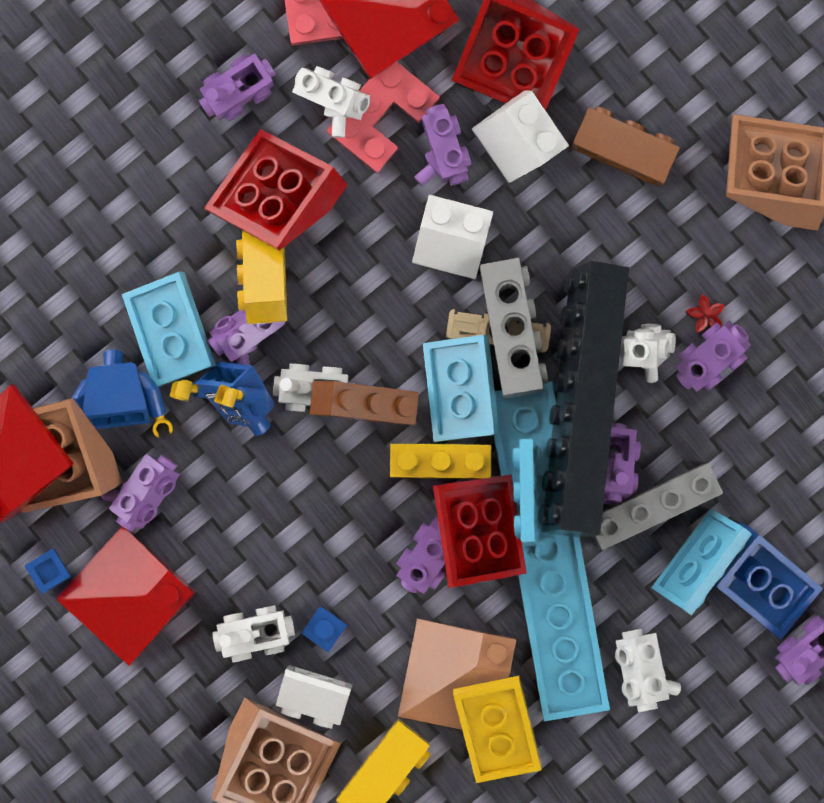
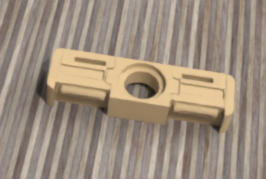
M455 309L450 311L446 333L448 339L488 335L489 345L494 346L493 338L489 334L490 321L488 314H484V318H481L482 315L458 312L457 315L454 314ZM511 321L506 325L508 334L511 336H518L524 331V326L521 322ZM531 322L533 332L539 331L542 343V350L536 352L545 353L549 346L551 325L546 323V326L543 327V324Z

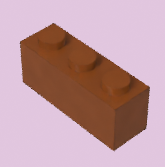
M596 107L595 110L588 108L571 149L661 188L680 148L674 145L675 141L661 133H656V136L643 131L644 127L634 121L626 120L623 123L613 118L614 114L611 111L602 107Z
M313 381L310 415L395 425H416L419 392L337 381Z

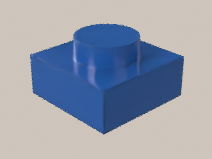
M55 548L25 565L41 594L46 593L72 577Z
M320 606L301 634L329 652L348 624Z

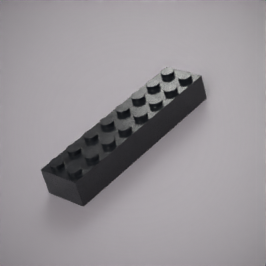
M589 261L571 270L565 279L564 292L568 294L567 305L563 307L560 318L564 331L563 339H560L557 346V358L560 359V367L553 381V390L557 392L556 404L550 410L549 422L553 425L552 438H549L546 444V457L549 458L548 471L544 472L542 479V490L545 491L544 504L540 506L538 513V522L542 524V533L578 538L600 535L629 267Z

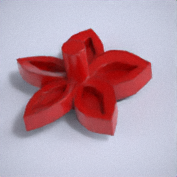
M702 294L699 299V308L692 307L685 311L688 316L697 319L695 323L696 334L703 331L707 325L712 327L715 323H718L721 326V321L717 315L722 312L725 305L715 303L710 306L708 298Z

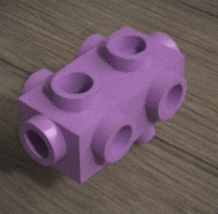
M245 54L234 60L230 64L232 68L222 75L216 72L203 81L204 86L199 89L204 97L199 102L207 115L211 117L215 114L219 121L226 118L229 122L240 116L244 112L242 106L251 100L258 104L267 99L272 94L270 88L274 86L271 78L276 74L266 58L260 61L256 54L250 57ZM249 76H256L258 82L253 86H248L246 79Z
M445 104L428 108L426 110L427 114L422 116V125L431 151L425 153L428 165L417 173L414 178L422 187L436 175L440 177L442 183L449 181L451 186L468 181L469 177L466 166L472 164L466 146L460 147L456 135L461 134L456 115L450 116Z
M237 311L232 316L220 319L215 324V328L209 331L212 337L207 341L218 357L224 353L231 363L236 360L237 364L250 365L248 353L254 351L259 342L285 325V322L247 324L245 311Z
M730 320L722 327L718 323L710 327L702 335L705 339L702 344L696 347L692 343L678 355L681 362L675 368L679 371L677 373L679 382L687 389L693 387L696 392L702 387H705L708 391L723 379L719 374L728 366L733 371L748 358L744 352L751 344L747 341L749 337L744 328L738 324L733 325ZM693 365H700L703 368V374H700Z
M612 423L610 447H615L618 453H615L613 456L609 454L603 503L606 505L622 504V500L626 501L632 493H636L638 487V473H634V464L639 459L641 444L636 441L637 430L627 429L626 425L620 423Z
M145 454L131 477L123 483L120 490L112 489L101 495L103 500L113 502L109 509L119 516L116 522L133 532L136 527L143 529L147 523L154 519L158 506L164 497L170 494L176 486V480L180 475L175 471L178 465L164 455L156 458Z
M435 516L429 526L423 522L413 537L417 545L413 551L406 548L396 565L401 567L396 576L402 579L401 585L409 592L416 593L420 591L424 594L429 587L435 590L446 574L441 571L445 561L437 516Z
M819 615L803 626L806 632L797 640L791 636L777 647L780 653L774 657L779 663L775 669L787 683L793 680L798 685H801L803 682L809 685L822 674L819 669L824 666V645L822 646L818 643V637L824 633V618L821 619Z

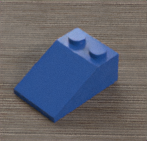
M740 522L739 525L747 529L752 535L747 540L744 549L735 556L723 577L714 586L778 638L782 639L823 588L761 535L743 522Z

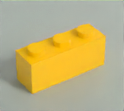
M242 231V239L236 240L238 260L243 259V265H237L238 285H243L244 291H237L239 311H245L247 324L287 321L285 247L278 251Z
M390 444V478L482 479L491 477V445Z
M398 718L337 796L336 801L338 803H386L393 793L399 796L410 782V779L406 777L414 766L419 770L430 757L431 753L427 751L430 747V742Z

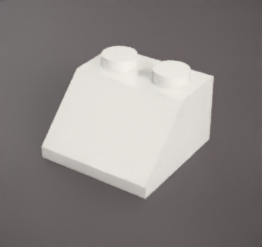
M524 90L471 129L508 183L542 166L569 146L532 91Z
M429 195L412 263L476 280L493 211Z
M289 665L284 673L276 706L282 708L281 713L300 719L301 714L314 717V724L332 729L333 724H341L353 684Z

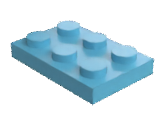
M177 272L122 294L149 376L158 387L216 366L184 272Z
M477 335L423 343L433 441L441 442L498 435L499 425L489 336Z
M519 439V448H513V466L516 468V472H520V482H514V502L520 505V516H514V532L517 539H521L525 546H539L537 446L533 439Z
M710 508L651 588L692 616L695 610L703 604L706 595L715 583L723 577L735 556L744 549L747 540L752 534L743 526Z

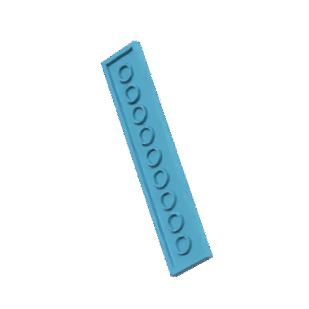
M552 381L542 384L543 393L505 400L503 399L502 390L495 391L499 434L494 435L500 474L501 476L511 474L513 487L514 482H520V472H516V468L513 466V448H519V439H533L537 446L538 513L540 506L544 504L545 491L542 490V479L544 472L548 471L549 458L546 457V444L548 439L552 438L553 425L549 422L551 407L556 404ZM516 503L517 513L520 516V505ZM538 522L539 546H525L522 543L527 574L518 575L543 721L608 711L610 707L580 538L542 533V524Z

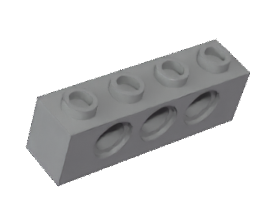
M519 258L481 264L480 272L503 399L543 393L542 384L548 383L545 363H538L536 351L542 350L539 331L533 332L531 319L537 317L533 298L527 299L525 286H531L528 267H521ZM508 288L518 293L517 300L509 304L504 303L499 298L500 293ZM511 321H519L523 324L524 331L518 336H511L505 330L506 325ZM517 353H524L530 358V363L527 367L518 369L512 365V357Z
M702 464L623 501L620 505L604 510L602 513L600 535L592 537L598 549L604 550L723 494V491L710 464Z

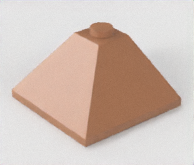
M733 114L726 197L785 226L818 231L824 216V128Z
M73 398L33 408L73 461L74 465L22 509L23 513L101 496L123 483L113 452Z
M417 618L398 717L462 730L453 696V689L509 678L516 639Z
M244 697L229 728L212 799L218 803H312L341 743L273 709Z

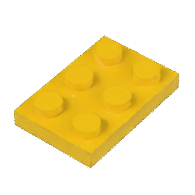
M519 676L453 689V696L476 783L542 770Z

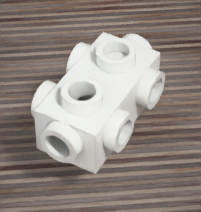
M316 66L314 71L301 68L296 75L295 86L292 92L324 106V115L332 118V137L345 138L346 118L361 120L363 113L369 107L370 95L359 91L361 84L342 77L341 82L333 79L335 73Z
M642 324L641 328L637 330H628L627 335L622 336L620 356H624L623 366L644 368L645 381L649 383L656 382L658 380V366L670 357V353H674L676 344L675 333H671V330H661V325Z
M289 364V369H281V376H275L273 396H279L278 402L286 404L285 410L305 412V407L311 405L313 381L350 383L348 382L349 376L342 374V368L322 367V372L309 371V365Z
M275 605L256 609L257 616L244 618L243 612L223 616L224 623L218 624V631L213 632L216 652L222 651L223 658L231 657L232 662L251 659V652L264 650L265 655L284 652V645L290 644L289 636L295 635L292 617H285L284 610L276 611ZM267 624H274L277 627V633L274 636H268L265 633V626Z
M642 629L622 632L623 639L616 640L617 650L615 652V658L621 665L624 679L622 692L627 697L629 706L637 705L638 712L657 709V702L668 700L669 694L677 696L680 693L681 684L665 679L666 675L662 665L656 633L643 635Z

